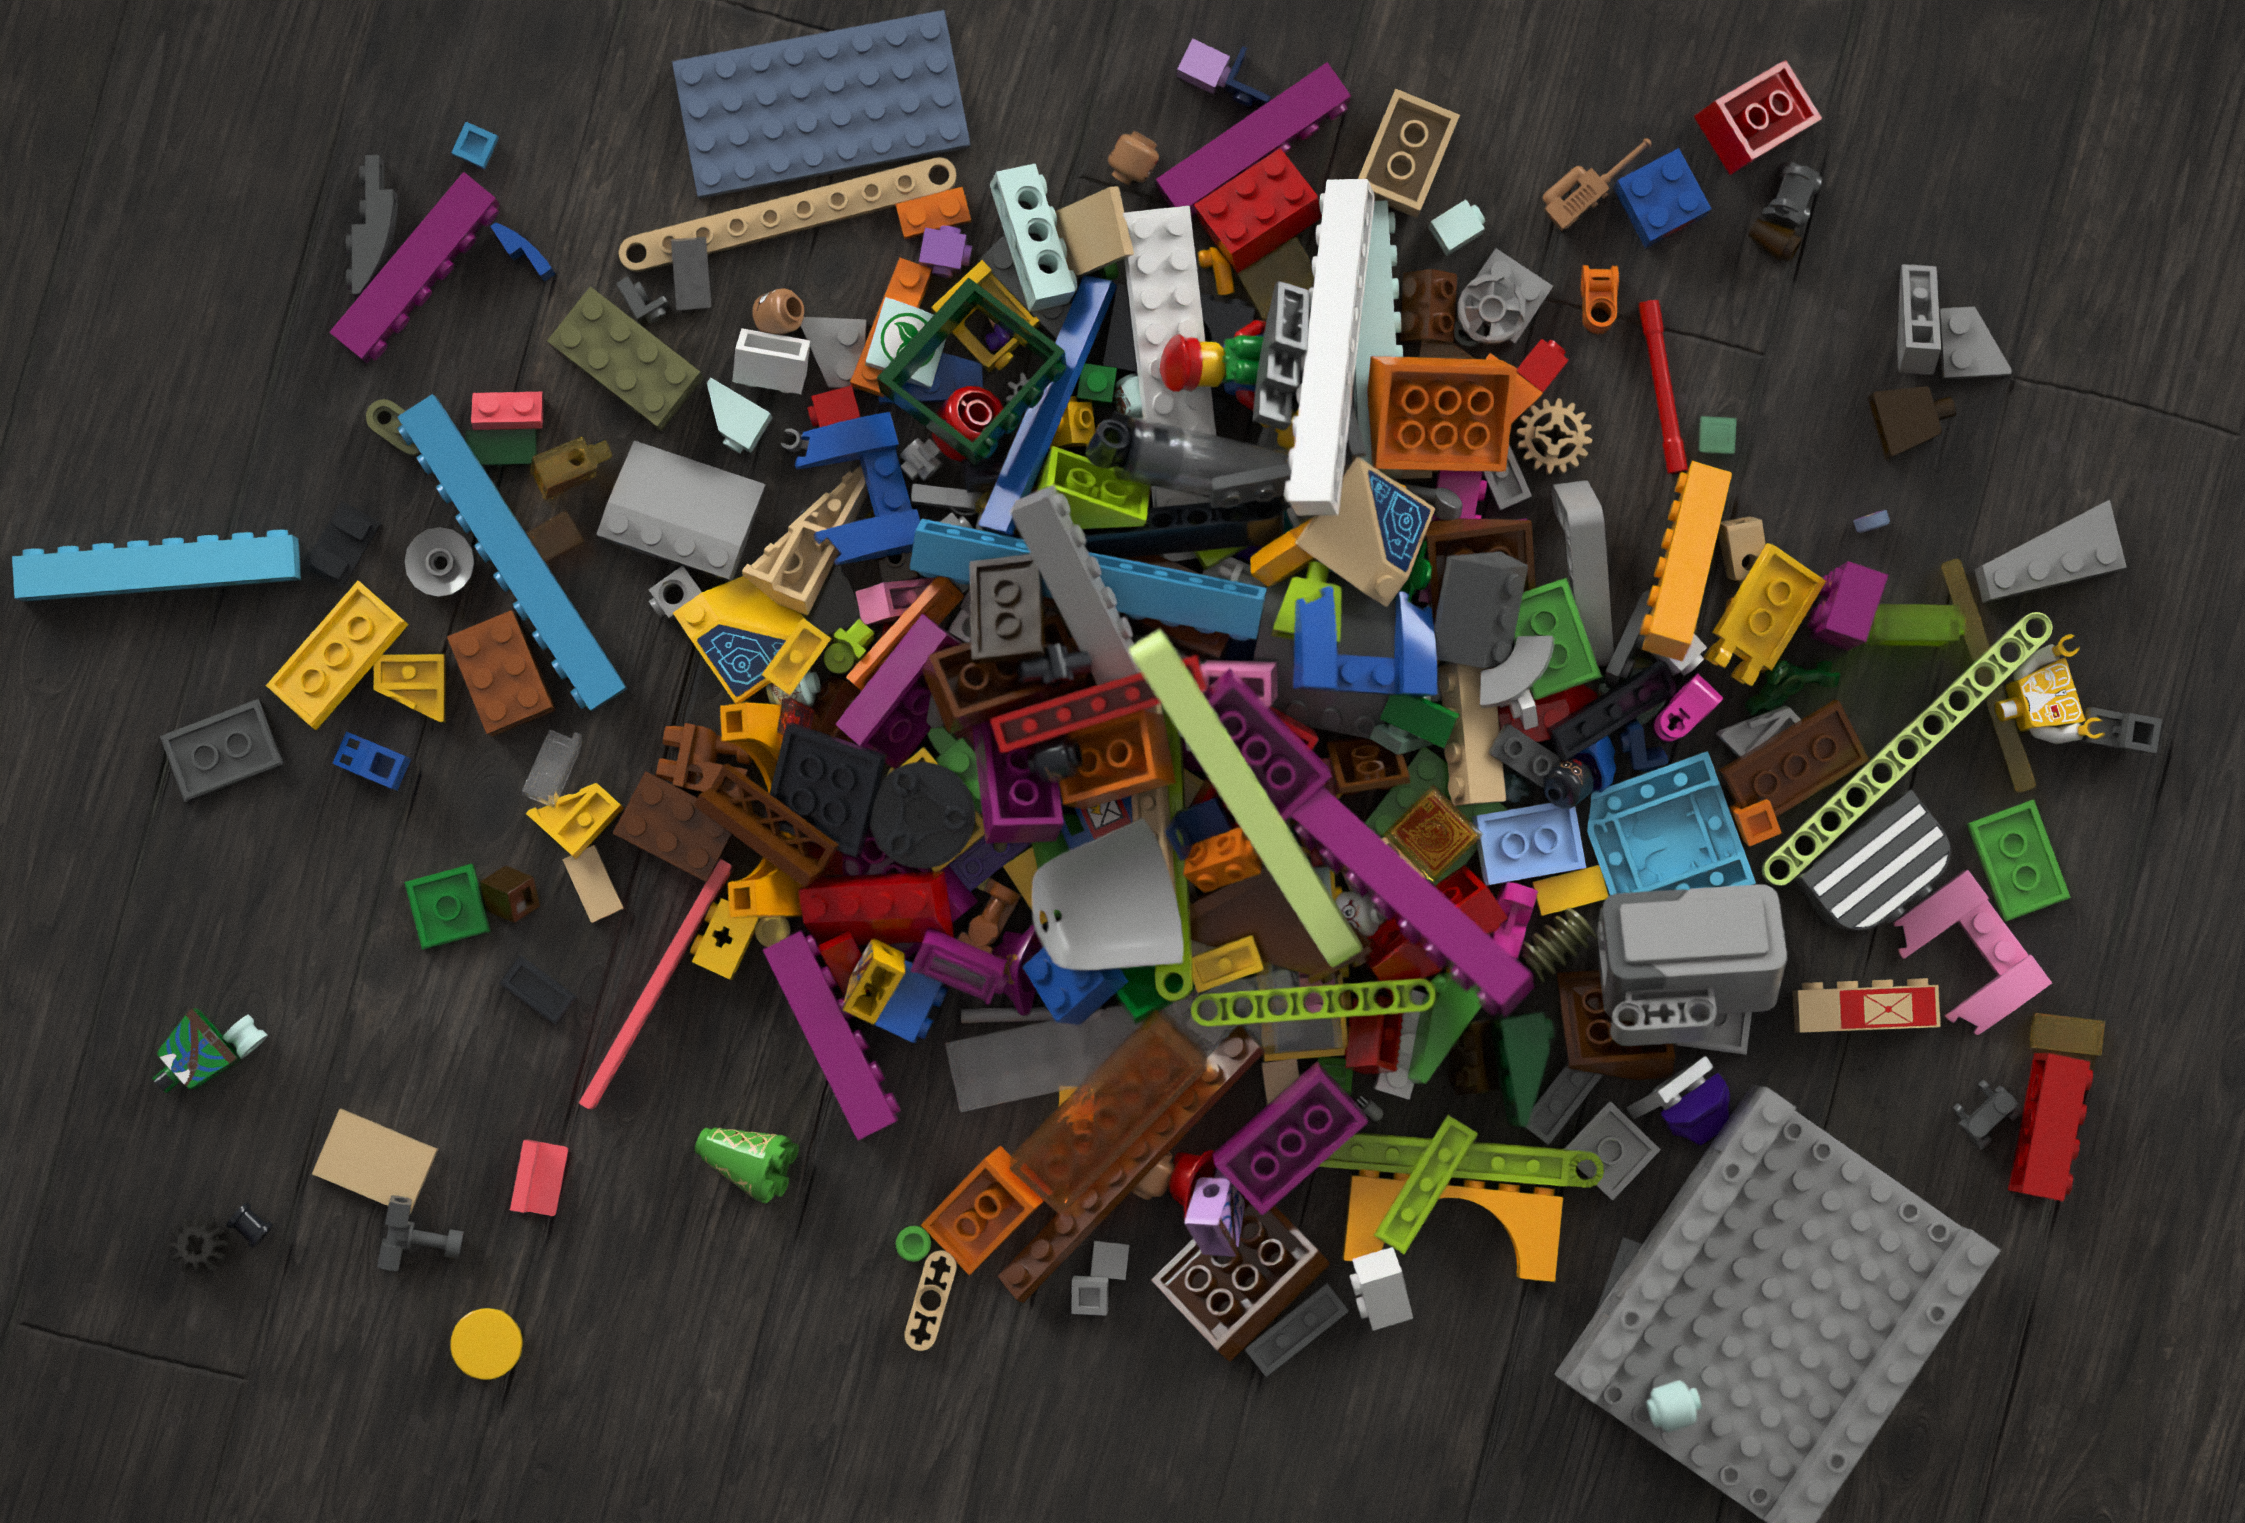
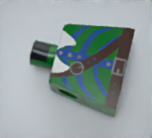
M192 1008L157 1051V1055L167 1066L153 1077V1080L165 1093L172 1090L180 1081L189 1090L197 1089L239 1062L241 1058L236 1054V1049L230 1043L224 1041L223 1035L199 1009Z

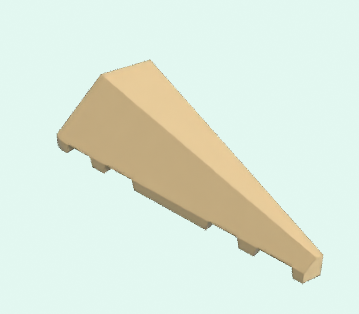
M861 465L853 473L849 471L842 477V483L830 494L826 492L789 526L788 532L774 545L770 543L764 549V554L751 566L747 564L743 568V576L777 604L805 615L809 614L839 553L828 539L819 545L815 541L814 534L817 531L854 522L868 494Z

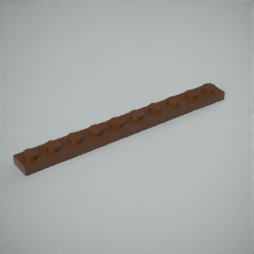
M1238 1025L998 1275V1278L1016 1300L1024 1303L1265 1052L1263 1047L1246 1028Z

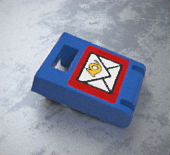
M1059 785L1061 808L1064 809V808H1066V807H1068V806L1063 805L1062 795H1061V790H1060V785ZM1131 796L1086 809L1075 808L1084 831L1071 836L1064 818L1061 831L1069 849L1072 850L1133 823Z

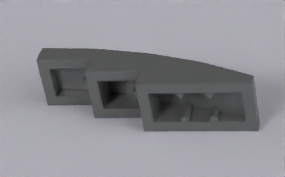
M1281 281L1275 284L1267 317L1255 388L1253 421L1285 430L1291 425L1292 394L1299 388L1300 357L1307 351L1310 291Z

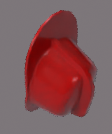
M1213 1150L1206 1151L1202 1156L1185 1152L1177 1153L1173 1162L1175 1167L1171 1173L1169 1189L1174 1200L1184 1206V1219H1186L1197 1180L1202 1177L1214 1178L1217 1167L1212 1155L1215 1152Z

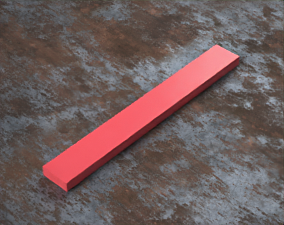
M722 859L717 863L581 1098L579 1104L594 1109L598 1105L702 925L710 906L715 902L732 873L733 865Z

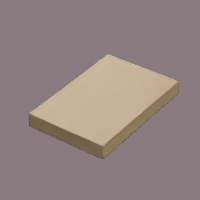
M1118 186L1108 187L1055 211L1057 216L1056 231L1058 237L1063 238L1067 248V258L1065 259L1068 269L1074 271L1076 279L1134 255L1127 222L1123 216L1125 212Z
M339 1109L312 1174L389 1206L391 1195L412 1199L411 1214L438 1149L344 1109Z

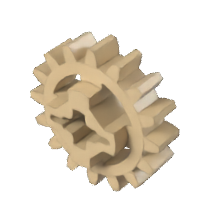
M1558 398L1554 406H1550L1548 400L1545 399L1542 401L1541 410L1534 405L1529 408L1532 415L1531 418L1524 415L1521 417L1520 421L1526 427L1517 429L1516 435L1524 437V440L1516 446L1517 449L1527 450L1523 457L1524 462L1530 459L1535 461L1533 470L1536 471L1543 465L1546 466V475H1550L1554 467H1558L1559 472L1565 474L1566 464L1575 469L1579 465L1576 456L1585 458L1588 455V452L1582 446L1592 443L1591 438L1584 436V433L1588 432L1592 427L1590 424L1582 425L1581 420L1586 414L1581 412L1575 415L1573 413L1574 403H1571L1567 408H1563L1562 399ZM1550 415L1546 425L1543 427H1533L1538 419ZM1564 417L1572 423L1575 431L1569 430L1564 423ZM1552 429H1556L1557 436L1562 437L1556 445L1551 444V438L1545 436ZM1532 442L1538 443L1544 450V456L1536 451ZM1564 447H1575L1568 456L1558 459L1561 449Z

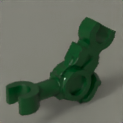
M1778 660L1772 670L1765 671L1767 683L1763 686L1764 688L1761 690V693L1749 698L1744 706L1752 716L1755 713L1761 715L1774 710L1776 705L1780 707L1788 699L1789 695L1799 692L1805 684L1818 683L1827 688L1838 686L1841 674L1839 672L1830 673L1833 665L1831 661H1821L1815 669L1804 670L1802 666H1796L1793 663H1788L1786 660Z

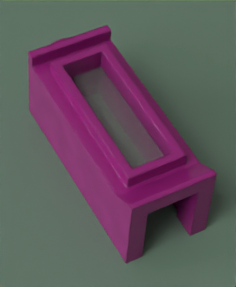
M931 928L927 929L920 950L917 952L910 972L921 973L985 1000L988 1005L994 993L1001 995L1008 979V975L1003 974L1006 960Z

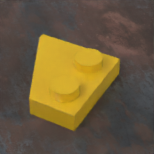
M382 655L374 664V690L440 723H446V655Z
M594 783L580 789L576 794H567L555 799L556 802L540 809L532 808L526 814L571 856L577 859L624 808L600 785Z

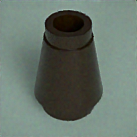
M1759 218L1755 221L1748 234V237L1754 239L1757 244L1779 262L1783 259L1788 263L1795 256L1803 238L1796 235L1797 231L1763 221Z

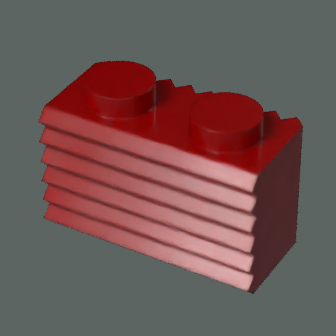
M1385 996L1376 997L1377 1003L1383 1008H1389L1394 1002ZM1353 999L1352 1010L1358 1006L1359 999ZM1404 1013L1349 1016L1350 1033L1348 1046L1345 1049V1068L1362 1074L1396 1072L1398 1070L1396 1065L1399 1063L1397 1058L1400 1056L1398 1051L1401 1049L1399 1037L1402 1036L1400 1030L1403 1028L1401 1023L1403 1022L1402 1016Z

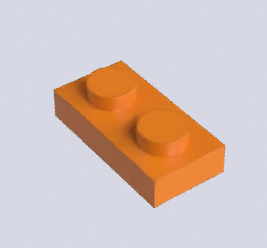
M963 187L895 204L904 239L924 235L925 228L940 230L941 226L955 227L971 222Z

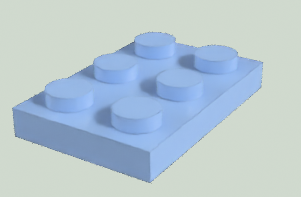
M1552 803L1472 817L1474 830L1477 832L1476 843L1485 885L1586 868L1575 807L1562 809Z

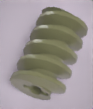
M1571 908L1565 910L1567 921L1559 916L1554 918L1556 930L1547 924L1542 927L1545 938L1537 933L1531 936L1534 946L1525 941L1522 943V958L1542 983L1545 981L1542 973L1543 969L1555 974L1556 971L1553 964L1555 960L1565 966L1567 962L1564 953L1568 952L1572 956L1577 957L1578 953L1575 947L1577 943L1587 949L1589 948L1586 938L1588 935L1598 940L1585 919Z

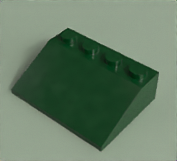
M1529 1013L1505 1019L1490 1020L1494 1054L1507 1124L1528 1126L1550 1050L1549 1040H1554L1551 1019H1544V1013Z

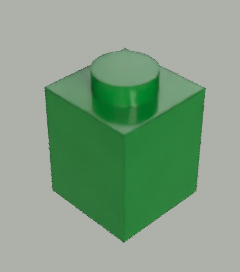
M1085 363L1080 374L1077 402H1092L1093 406L1112 408L1117 368Z

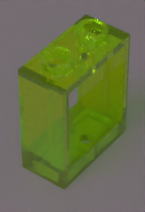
M1878 604L1867 640L1863 645L1948 646L1959 641V635H1964L1965 616L1964 614H1959L1960 605Z

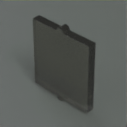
M837 565L830 569L809 614L801 613L805 620L827 636L834 634L840 627L844 630L851 627L858 619L861 620L858 602L842 565Z

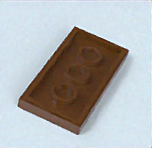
M1833 700L1722 767L1718 772L1737 807L1743 809L1768 799L1771 802L1775 816L1778 817L1870 760L1840 701Z

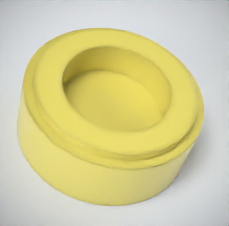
M760 918L759 923L757 922L755 926V934L758 941L766 947L789 937L791 932L790 924L786 918Z

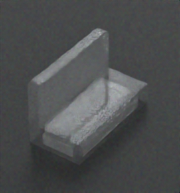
M549 729L522 789L523 796L555 808L582 748V734L575 732L573 737L570 738Z

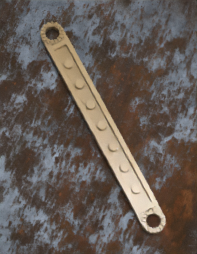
M933 158L661 228L625 239L619 248V257L622 264L628 270L640 272L673 264L671 239L706 237L707 255L895 207L897 203L951 190L956 182V170L949 160ZM943 167L948 171L949 179L946 183L936 185L930 181L929 174L933 168ZM636 244L644 246L647 251L645 259L640 263H633L627 258L628 249Z

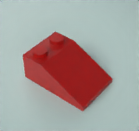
M1786 60L1717 99L1694 116L1729 175L1822 119Z

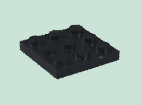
M795 723L786 724L769 794L839 845L837 851L858 857L862 855L886 755ZM765 810L764 817H768L767 810ZM787 820L778 821L781 831L796 836L791 823Z

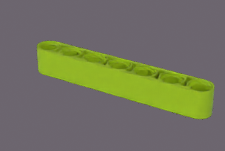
M1424 979L1205 994L1194 1000L1191 1006V1014L1196 1023L1202 1026H1219L1419 1012L1429 1010L1436 1004L1438 991L1432 982ZM1417 985H1424L1430 991L1428 1003L1422 1006L1417 1005L1411 996L1413 989ZM1384 987L1391 989L1395 996L1394 1002L1389 1008L1381 1007L1376 1000V994ZM1347 990H1353L1359 997L1358 1006L1351 1011L1345 1009L1341 1004V996ZM1313 992L1320 994L1324 1001L1322 1009L1317 1013H1312L1306 1007V998ZM1276 995H1282L1288 1002V1009L1283 1015H1276L1271 1010V1001ZM1243 997L1249 999L1253 1005V1011L1247 1018L1239 1016L1235 1009L1237 1001ZM1206 1000H1211L1217 1005V1015L1212 1020H1206L1201 1015V1005Z

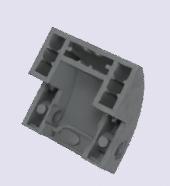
M1308 567L1276 585L1267 587L1252 661L1277 662L1278 696L1271 707L1308 727L1370 739L1374 726L1384 724L1380 717L1390 695L1293 689L1295 641L1271 636L1274 623L1292 577L1306 579ZM1329 570L1327 583L1341 587V639L1337 647V655L1394 658L1395 597L1388 607H1385L1337 573Z

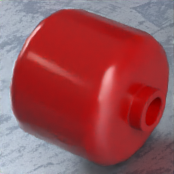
M965 386L955 390L935 414L973 443L1004 407L1000 400L990 391L979 386ZM932 432L935 444L948 458L958 462L966 459Z

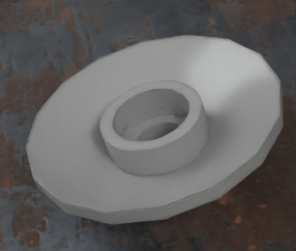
M438 527L427 529L413 539L407 548L404 563L406 574L417 589L427 595L442 597L453 595L467 584L472 576L475 561L473 550L462 535L452 529ZM440 557H445L447 559L446 568L442 570L437 569L435 566L436 560Z

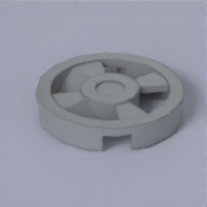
M1498 274L1483 275L1472 280L1462 291L1457 303V318L1463 331L1473 340L1483 344H1501L1512 339L1522 328L1527 315L1526 299L1521 288ZM1495 283L1507 287L1501 297L1494 295ZM1468 295H1471L1480 302L1478 307L1465 306V300ZM1506 311L1519 312L1515 326L1503 318ZM1483 322L1491 324L1490 336L1485 337L1476 333Z

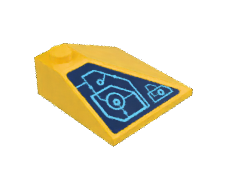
M744 576L700 593L673 612L735 704L742 703L771 683L761 674L802 618H804L800 612L774 602Z

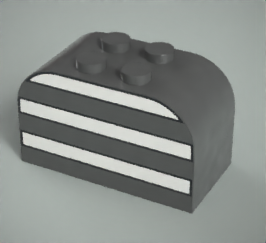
M1912 790L1898 794L1814 860L1792 882L1820 918L1837 930L1856 931L1869 929L1880 923L1883 925L1888 922L1889 924L1905 912L1902 907L1905 903H1911L1914 900L1917 902L1933 890L1929 884L1944 872L1949 862V840L1944 830Z

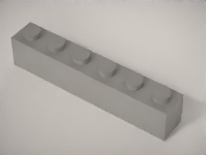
M1051 485L1016 500L1010 514L1080 651H1087L1089 653L1092 666L1091 673L1097 684L1100 685L1139 673L1141 670L1129 651V648L1134 645L1131 639L1132 629L1125 617H1120L1115 607L1117 606V601L1112 589L1109 586L1105 587L1100 578V565L1094 556H1089L1084 546L1086 544L1084 533L1079 525L1073 524L1069 516L1070 507L1067 499L1062 493L1058 494L1054 485Z

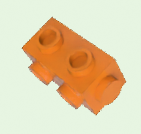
M1239 827L1192 845V850L1185 859L1183 876L1206 893L1260 874L1262 859L1243 829Z

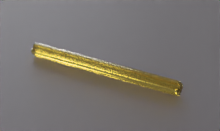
M1953 559L1941 564V569L1972 662L1974 663L1990 646L1960 559ZM1978 668L1976 674L1980 686L1987 687L1992 680L1991 673L1986 668ZM2001 683L1985 698L2015 791L2024 792L2034 788L2036 784L2014 719L2001 722L1996 715L1995 703L2007 699Z

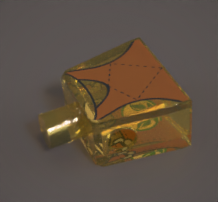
M579 437L533 456L530 472L544 501L594 478L598 469L597 464L613 458L605 439L587 446L585 439ZM575 459L580 461L581 465L574 466L569 461Z

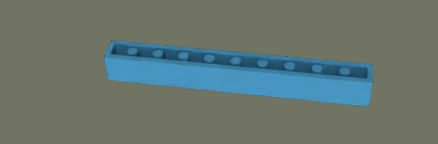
M432 394L399 415L398 419L402 424L397 428L408 445L415 443L421 452V455L416 457L420 465L428 475L434 472L440 481V484L436 486L439 494L446 504L453 501L460 513L455 515V518L465 533L472 530L479 542L474 546L485 563L491 560L497 568L498 572L493 575L504 592L511 589L517 599L513 603L514 608L523 621L528 618L532 621L537 629L532 632V635L542 650L549 647L556 659L551 664L562 680L568 677L574 685L575 689L570 692L580 708L583 709L587 706L590 711H594L627 690V686L437 397Z
M921 519L915 530L910 570L918 571L920 575L935 578L944 576L953 578L959 584L969 585L970 561L1031 553L1024 539ZM1088 552L1089 556H1094L1097 559L1101 568L1100 578L1105 587L1109 586L1116 597L1117 606L1115 607L1118 612H1123L1126 616L1133 619H1145L1146 617L1158 619L1167 626H1179L1180 624L1192 626L1202 633H1214L1215 631L1227 633L1230 637L1237 640L1257 638L1267 588ZM1042 576L1043 597L1053 598Z

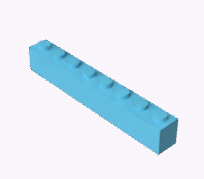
M288 530L267 531V537L253 538V533L250 532L234 533L231 540H219L217 535L198 536L197 542L184 543L183 538L162 539V545L149 546V541L127 542L128 548L115 549L112 543L93 544V550L79 551V546H62L57 548L58 553L44 554V549L22 550L23 556H12L15 599L23 602L301 580L299 541L297 537L288 535Z

